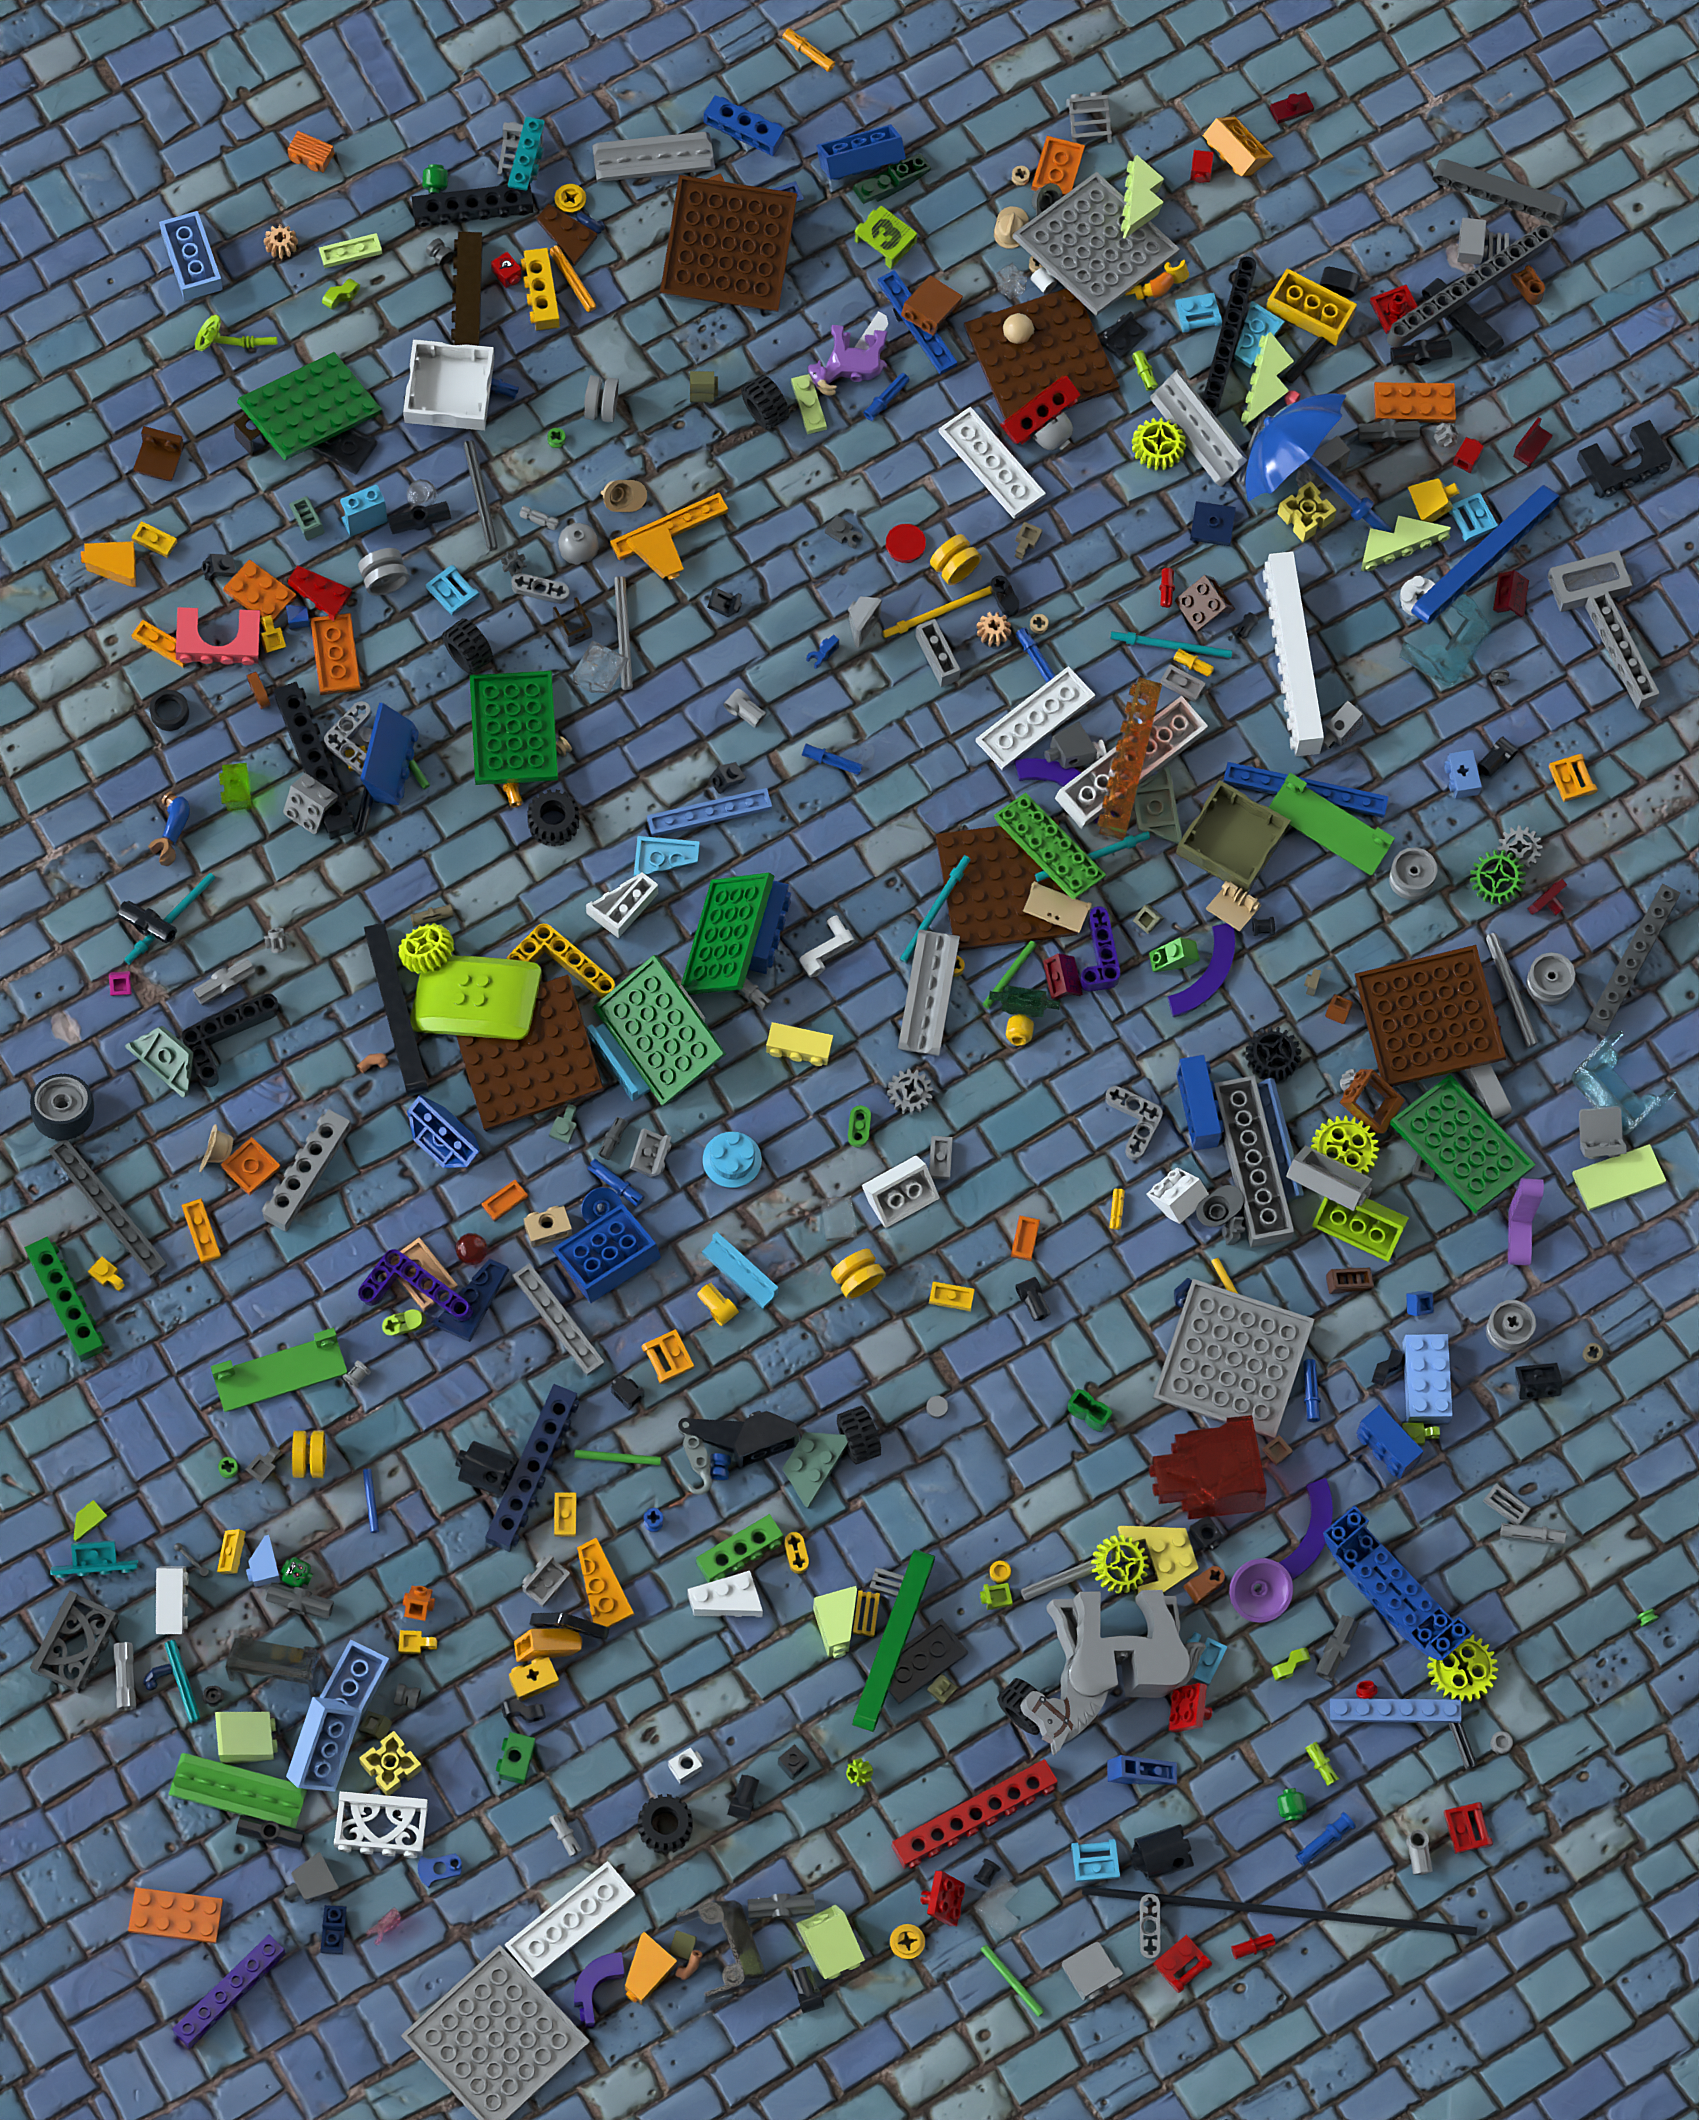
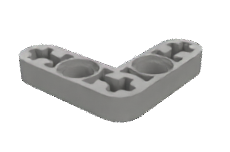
M363 701L355 703L324 737L328 750L360 775L363 768L361 769L360 762L357 759L359 757V760L364 764L366 753L352 743L350 739L371 717L370 706ZM365 709L366 714L361 713L358 715V710ZM345 722H351L354 726L351 730L346 731L342 728V725ZM331 738H332V739H336V738H337L338 743L341 745V748H340V749H339V745H337L335 742H333V743L331 744V742H330V739H331ZM346 749H353L355 751L352 757H345L343 755Z
M1112 1086L1106 1093L1105 1099L1107 1104L1139 1120L1125 1149L1126 1156L1130 1160H1139L1143 1157L1162 1119V1109L1157 1104L1121 1087ZM1118 1093V1098L1115 1101L1112 1100L1111 1095ZM1124 1097H1127L1125 1105L1123 1106L1122 1102L1124 1100ZM1131 1101H1137L1140 1108L1138 1110H1131L1128 1104ZM1143 1106H1146L1144 1114H1140L1143 1110ZM1156 1111V1116H1154L1153 1119L1150 1118L1149 1113ZM1145 1127L1150 1131V1134L1147 1137H1142L1139 1135L1138 1130ZM1138 1140L1141 1142L1138 1148L1139 1152L1133 1154L1131 1153V1148L1135 1147Z

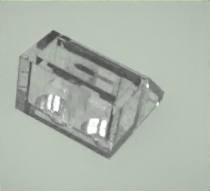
M592 641L573 673V684L592 693H610L629 658Z

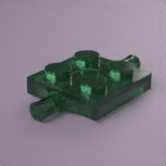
M1006 985L1002 993L993 991L989 993V1000L1001 1001L1002 1011L1011 1015L1023 1014L1031 1018L1043 1017L1044 1010L1047 1008L1059 1010L1060 1001L1048 1000L1046 996L1047 991Z

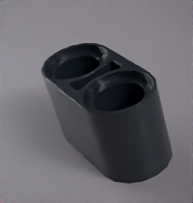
M1329 266L1323 270L1320 285L1340 296L1353 298L1356 296L1361 278L1357 273Z

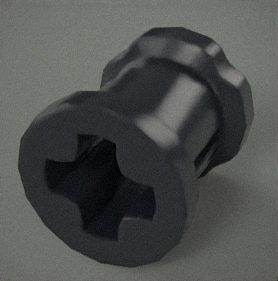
M1274 917L1261 920L1252 918L1253 936L1266 933L1275 935Z
M984 1859V1864L979 1873L975 1874L973 1878L983 1886L990 1888V1882L996 1872H1000L1001 1868L996 1863Z

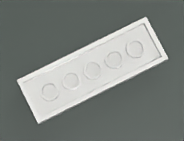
M971 407L939 428L941 436L1013 519L1045 497L1046 493Z
M1068 666L977 737L976 743L1003 771L1095 699V694Z
M607 1861L509 1940L505 1947L533 1980L631 1901L636 1894Z

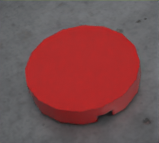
M912 524L897 525L889 531L886 537L887 552L894 560L901 563L914 562V560L923 555L926 548V538L923 532Z

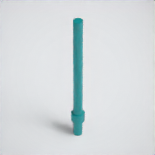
M1111 631L1110 639L1125 641L1126 644L1134 645V643L1175 650L1180 648L1187 652L1231 658L1232 650L1139 636L1133 632L1126 634Z
M1146 831L1136 836L1130 835L1125 837L1123 841L1086 855L1093 861L1125 848L1131 849L1136 847V844L1150 839V834ZM1045 871L1035 874L1037 882L1050 877Z
M964 855L958 866L951 871L948 882L901 955L900 960L907 963L916 948L918 931H927L957 881L960 882L964 876L963 872L971 860L968 856Z
M209 873L163 920L171 924L216 879L215 876ZM149 934L142 941L139 940L134 945V949L124 958V961L130 965L140 954L143 955L149 949L148 946L156 938Z

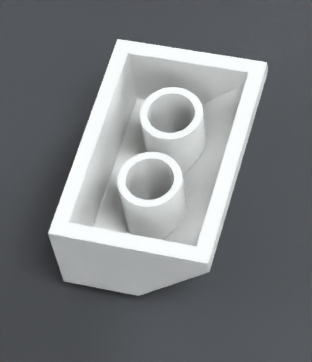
M917 1156L908 1159L862 1185L869 1204L885 1228L940 1199L926 1164Z

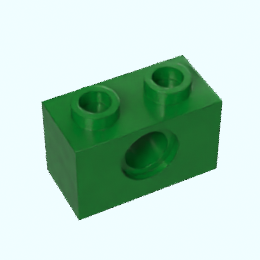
M512 1732L509 1733L508 1738H504L501 1750L505 1752L503 1759H498L496 1771L499 1772V1779L525 1785L536 1744L535 1738ZM516 1753L521 1756V1759L518 1762H512L509 1760V1757Z

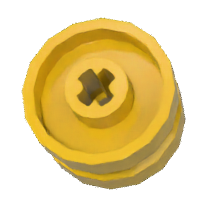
M958 534L947 540L937 549L930 559V565L936 572H942L941 577L951 586L961 582L970 575L979 565L982 555L974 547H970V542L964 535Z
M868 1248L846 1257L831 1271V1276L835 1282L843 1284L841 1291L846 1299H855L876 1287L886 1276L881 1265L874 1264L876 1257Z
M294 1430L292 1443L293 1478H304L307 1474L308 1464H310L312 1478H324L325 1464L327 1462L325 1431H313L310 1444H308L306 1431Z

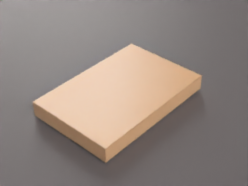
M420 1237L400 1251L454 1291L458 1288L456 1282ZM393 1257L391 1265L399 1263L400 1257ZM416 1268L410 1269L407 1276L413 1277L416 1274ZM398 1276L399 1282L423 1312L436 1304L402 1277ZM433 1281L425 1282L424 1289H430ZM443 1293L440 1297V1300L447 1296L449 1293Z

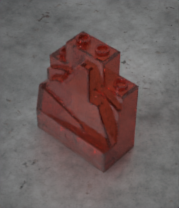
M1252 1415L1227 1418L1226 1424L1216 1428L1191 1430L1184 1434H1175L1174 1443H1171L1172 1454L1153 1456L1152 1465H1149L1150 1478L1154 1477L1155 1481L1152 1484L1153 1495L1158 1497V1503L1181 1502L1182 1511L1187 1513L1188 1520L1265 1510L1267 1488Z

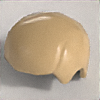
M1020 313L1009 316L1003 325L1004 336L1012 343L1027 342L1031 335L1034 334V326L1031 319Z

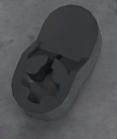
M995 576L991 580L990 590L996 599L998 607L1006 616L1016 615L1019 611V600L1013 591L1012 585L1006 577Z
M1392 1348L1388 1360L1377 1363L1371 1382L1383 1386L1387 1374L1398 1370L1404 1351Z
M518 1699L501 1704L504 1718L520 1716L528 1723L546 1718L543 1704L526 1706Z

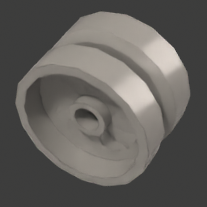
M590 375L585 393V419L596 420L601 408L602 421L614 422L619 379L608 377L605 381L604 389H602V378Z
M380 549L360 560L358 568L361 576L364 578L366 590L370 595L379 596L392 593L402 588L409 581L408 571L403 565V558L398 549Z
M1417 847L1400 851L1394 858L1389 874L1391 888L1398 896L1407 900H1418L1425 897L1432 890L1437 874V863L1430 853Z
M1553 952L1542 954L1534 960L1528 972L1526 980L1528 993L1540 1004H1559L1567 998L1574 984V966L1568 958L1561 954Z
M1506 1300L1499 1303L1492 1310L1486 1325V1336L1490 1344L1497 1350L1505 1353H1516L1523 1350L1529 1344L1536 1327L1535 1315L1525 1303L1520 1301Z

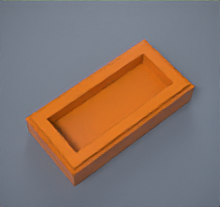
M515 1179L484 1201L482 1207L495 1222L527 1199L528 1194Z
M1019 1215L1011 1257L1028 1261L1032 1260L1040 1223L1039 1219Z

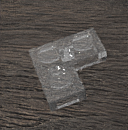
M1002 1875L972 1906V1909L1005 1938L1020 1922L1004 1907L1019 1890Z

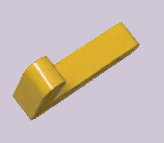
M539 924L507 957L510 960L535 963L545 952L598 998H604L615 988L614 980L548 924ZM542 933H546L549 935V937L543 939L540 938L539 935ZM558 946L564 947V950L561 952L554 949ZM533 948L535 949V951L532 953L525 952V949ZM577 959L580 963L573 965L570 961ZM592 972L595 976L588 978L585 974ZM607 985L610 986L611 989L608 991L601 990V987Z

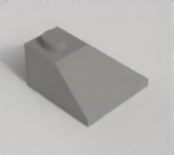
M860 596L858 601H853L848 609L849 623L854 644L857 648L860 647L881 616L882 600L879 598Z

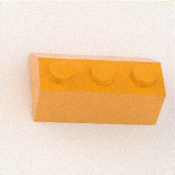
M1235 116L1216 118L1203 135L1207 140V144L1211 148L1216 149L1220 153V158L1233 167V171L1239 176H1251L1274 158Z

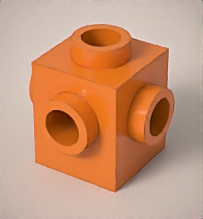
M412 1585L409 1593L404 1595L403 1606H406L404 1617L425 1621L428 1612H433L435 1599L432 1598L433 1590L427 1589L424 1586Z

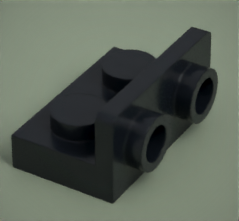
M1131 311L1127 315H1122L1118 319L1117 324L1113 328L1109 327L1103 334V346L1119 360L1148 334V331L1133 319L1134 313Z
M1558 1363L1515 1367L1520 1400L1561 1395L1562 1378Z

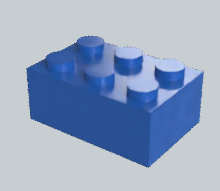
M1378 1405L1361 1420L1356 1432L1359 1441L1363 1445H1368L1373 1450L1372 1454L1379 1461L1382 1460L1387 1465L1386 1468L1390 1474L1397 1476L1399 1479L1404 1477L1419 1463L1424 1452L1381 1405Z

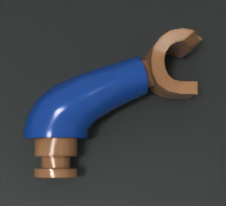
M172 791L166 793L162 798V803L167 806L169 814L162 835L163 838L155 839L148 845L154 854L163 849L159 863L164 866H169L174 862L176 852L171 845L176 844L190 814L188 801L183 796H176Z

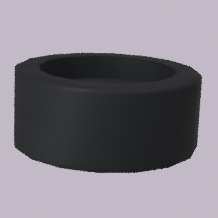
M169 689L160 691L150 701V715L156 727L165 731L178 730L187 722L189 717L188 703L183 694L178 691ZM169 700L178 702L182 710L177 718L164 720L158 716L157 708L161 703Z

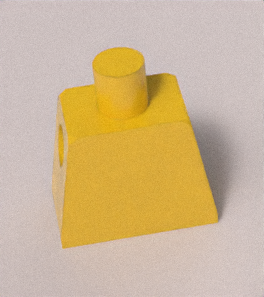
M1439 478L1408 487L1421 521L1430 523L1452 510L1453 506L1450 498L1460 494L1456 483L1445 487Z

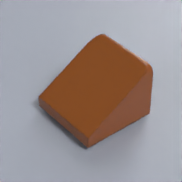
M1334 994L1325 1017L1344 1024L1353 1001Z

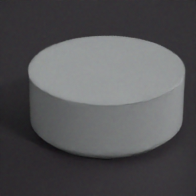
M941 1396L931 1397L927 1402V1413L932 1418H942L948 1410L947 1401Z
M1499 1731L1491 1738L1490 1745L1495 1753L1506 1754L1512 1748L1513 1739L1507 1732Z

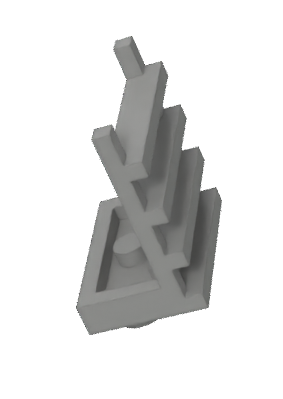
M1102 92L1090 93L1088 97H1083L1082 94H1073L1071 98L1066 99V107L1069 108L1072 142L1077 143L1076 138L1107 135V142L1112 143L1108 95H1102ZM1105 111V119L1079 122L1074 120V114ZM1106 123V131L1076 134L1075 126Z
M504 122L498 176H502V171L511 172L513 165L504 164V161L514 162L515 155L505 154L506 150L517 151L523 125L519 123ZM542 132V136H541V147L543 146V143H544V134H543V132Z

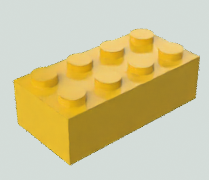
M1287 268L1269 296L1266 310L1317 337H1324L1329 343L1336 346L1355 316L1357 304Z

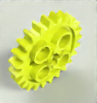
M1345 1115L1343 1121L1336 1116L1335 1122L1329 1118L1327 1125L1322 1123L1320 1126L1321 1130L1316 1129L1315 1131L1316 1136L1311 1141L1314 1144L1310 1148L1326 1156L1327 1153L1333 1152L1337 1156L1334 1160L1368 1175V1168H1374L1375 1164L1373 1162H1377L1378 1156L1375 1154L1379 1152V1148L1375 1147L1378 1144V1140H1372L1375 1132L1368 1133L1370 1126L1363 1128V1122L1355 1123V1117L1348 1121L1347 1115ZM1333 1134H1340L1342 1136V1139H1335L1333 1137ZM1353 1140H1360L1363 1145L1356 1146ZM1343 1147H1347L1346 1152L1342 1151ZM1347 1159H1354L1357 1164L1351 1165L1347 1162Z
M1472 1634L1470 1639H1466L1444 1659H1449L1453 1662L1452 1667H1446L1443 1664V1660L1428 1658L1432 1662L1428 1663L1427 1668L1433 1669L1428 1673V1676L1434 1677L1431 1685H1439L1436 1692L1443 1690V1698L1449 1694L1451 1695V1700L1458 1697L1462 1704L1463 1699L1466 1698L1468 1703H1471L1472 1696L1478 1701L1480 1693L1486 1696L1488 1693L1486 1688L1492 1689L1493 1684L1491 1682H1495L1497 1679L1493 1674L1498 1672V1668L1492 1666L1498 1661L1491 1659L1494 1651L1487 1652L1489 1644L1481 1645L1482 1638L1476 1642ZM1469 1650L1472 1653V1657H1464L1462 1651ZM1460 1665H1461L1462 1667H1465V1666H1466V1667H1467L1466 1671H1464L1463 1669H1460V1670H1459V1669H1458L1459 1666H1460ZM1479 1669L1482 1672V1677H1475L1472 1674V1670ZM1453 1679H1461L1463 1686H1456L1453 1683Z

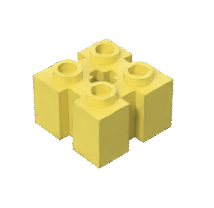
M1311 481L1298 490L1296 498L1290 495L1279 504L1277 513L1287 525L1290 523L1294 525L1293 532L1302 542L1316 534L1317 526L1323 529L1333 522L1337 511L1327 499L1323 501L1320 499L1321 492Z
M395 1731L380 1741L381 1748L376 1751L372 1747L359 1758L360 1764L371 1777L375 1774L377 1775L375 1778L376 1783L386 1796H390L401 1787L400 1780L404 1777L409 1781L422 1771L421 1763L412 1752L409 1751L405 1754V1744ZM391 1761L393 1763L395 1761V1766L387 1767V1762Z

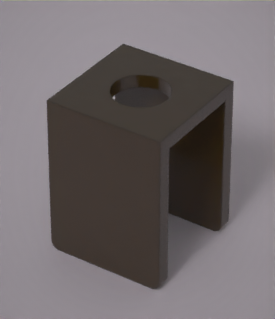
M244 414L233 422L236 440L252 456L254 455L252 440L262 433L254 423L253 425L256 429L250 430L246 427V423L251 419L247 414Z
M577 597L574 598V608L584 627L569 633L556 606L553 607V618L568 647L592 637V625Z

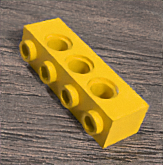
M548 248L524 251V258L521 259L522 271L526 270L527 274L523 278L525 288H529L530 292L526 296L528 306H532L533 310L529 312L531 324L535 323L536 331L560 328ZM535 270L541 271L540 273H533ZM537 288H543L544 290H542V291H537V290H535V289H537ZM544 305L546 308L541 309L539 306Z

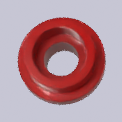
M1370 1680L1360 1682L1356 1689L1357 1696L1362 1699H1372L1378 1692L1377 1686Z

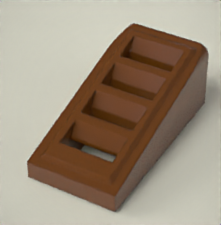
M1370 1267L1331 1269L1326 1274L1329 1294L1374 1288ZM1361 1274H1363L1364 1283H1361ZM1353 1275H1354V1277H1355V1282H1356V1284H1353V1279H1352V1276H1353Z

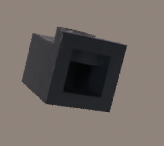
M619 1375L611 1383V1393L628 1410L644 1397V1389L641 1387L638 1390V1385L631 1378L627 1379L624 1375Z

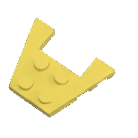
M1118 1526L1119 1535H1124L1125 1540L1127 1537H1132V1544L1136 1541H1145L1158 1580L1138 1586V1594L1141 1590H1163L1164 1594L1167 1590L1198 1571L1199 1568L1186 1528Z

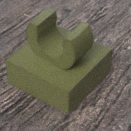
M941 1673L929 1686L927 1692L944 1705L957 1691L958 1687Z

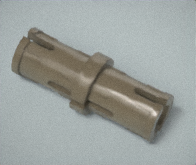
M451 904L434 909L430 907L427 911L410 914L413 927L429 922L433 924L437 920L454 917Z

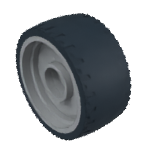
M61 1073L48 1076L41 1080L32 1091L30 1099L31 1116L39 1132L48 1138L55 1140L76 1138L88 1130L94 1118V1100L91 1090L85 1081L72 1074Z

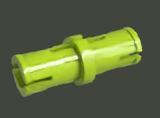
M1143 350L1133 353L1132 358L1137 366L1138 376L1142 378L1146 391L1155 390L1158 387V383L1153 375L1152 365H1149Z
M1316 1741L1307 1746L1305 1750L1315 1764L1313 1767L1315 1770L1318 1769L1326 1785L1329 1786L1331 1783L1333 1784L1338 1781L1339 1777H1337L1331 1767L1330 1759L1325 1757L1318 1742Z

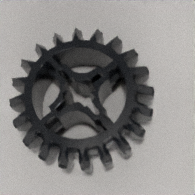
M1270 1026L1267 1032L1262 1028L1260 1035L1254 1033L1253 1039H1249V1046L1245 1049V1052L1248 1053L1245 1059L1249 1061L1247 1064L1248 1068L1254 1067L1252 1070L1253 1074L1260 1073L1259 1079H1262L1263 1076H1266L1267 1079L1272 1077L1277 1083L1279 1077L1285 1081L1287 1074L1292 1076L1294 1070H1298V1063L1302 1059L1299 1055L1302 1050L1297 1048L1299 1047V1041L1293 1042L1294 1035L1287 1036V1030L1281 1033L1279 1027L1276 1028V1031H1273ZM1273 1041V1042H1275V1043H1274V1044H1267L1266 1042ZM1282 1045L1288 1050L1290 1058L1282 1051ZM1276 1049H1277V1052H1276V1054L1274 1055V1057L1272 1056L1271 1060H1269V1059H1270V1056H1271V1055L1273 1054V1052H1275ZM1257 1051L1265 1058L1264 1064L1258 1058ZM1273 1065H1280L1281 1067H1276V1068H1274V1067H1271V1066H1273Z

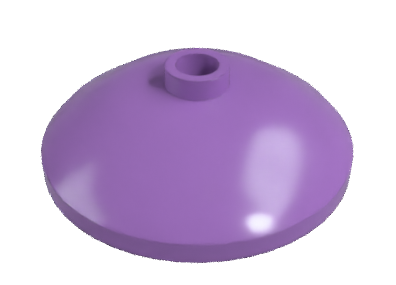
M1258 1558L1250 1560L1243 1564L1234 1574L1229 1589L1230 1600L1234 1609L1249 1621L1262 1623L1274 1620L1287 1609L1293 1595L1291 1576L1280 1563L1272 1559ZM1256 1584H1260L1258 1590H1254Z

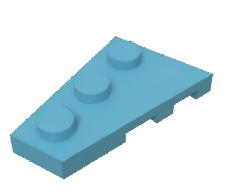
M1251 301L1234 358L1251 368L1254 365L1257 354H1260L1261 347H1259L1261 336H1266L1271 332L1275 337L1284 326L1285 321Z
M638 836L634 877L642 872L645 875L698 864L700 842Z

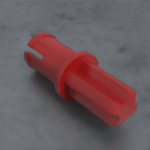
M1164 568L1161 571L1162 579L1159 586L1161 591L1160 605L1161 607L1170 608L1173 600V591H1175V586L1173 585L1174 570Z
M1269 1933L1255 1939L1249 1938V1941L1234 1946L1232 1945L1231 1950L1236 1960L1252 1953L1256 1955L1258 1951L1275 1946L1276 1942L1274 1936Z

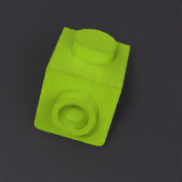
M1008 1583L994 1586L983 1585V1591H980V1599L982 1604H986L987 1610L1012 1606Z

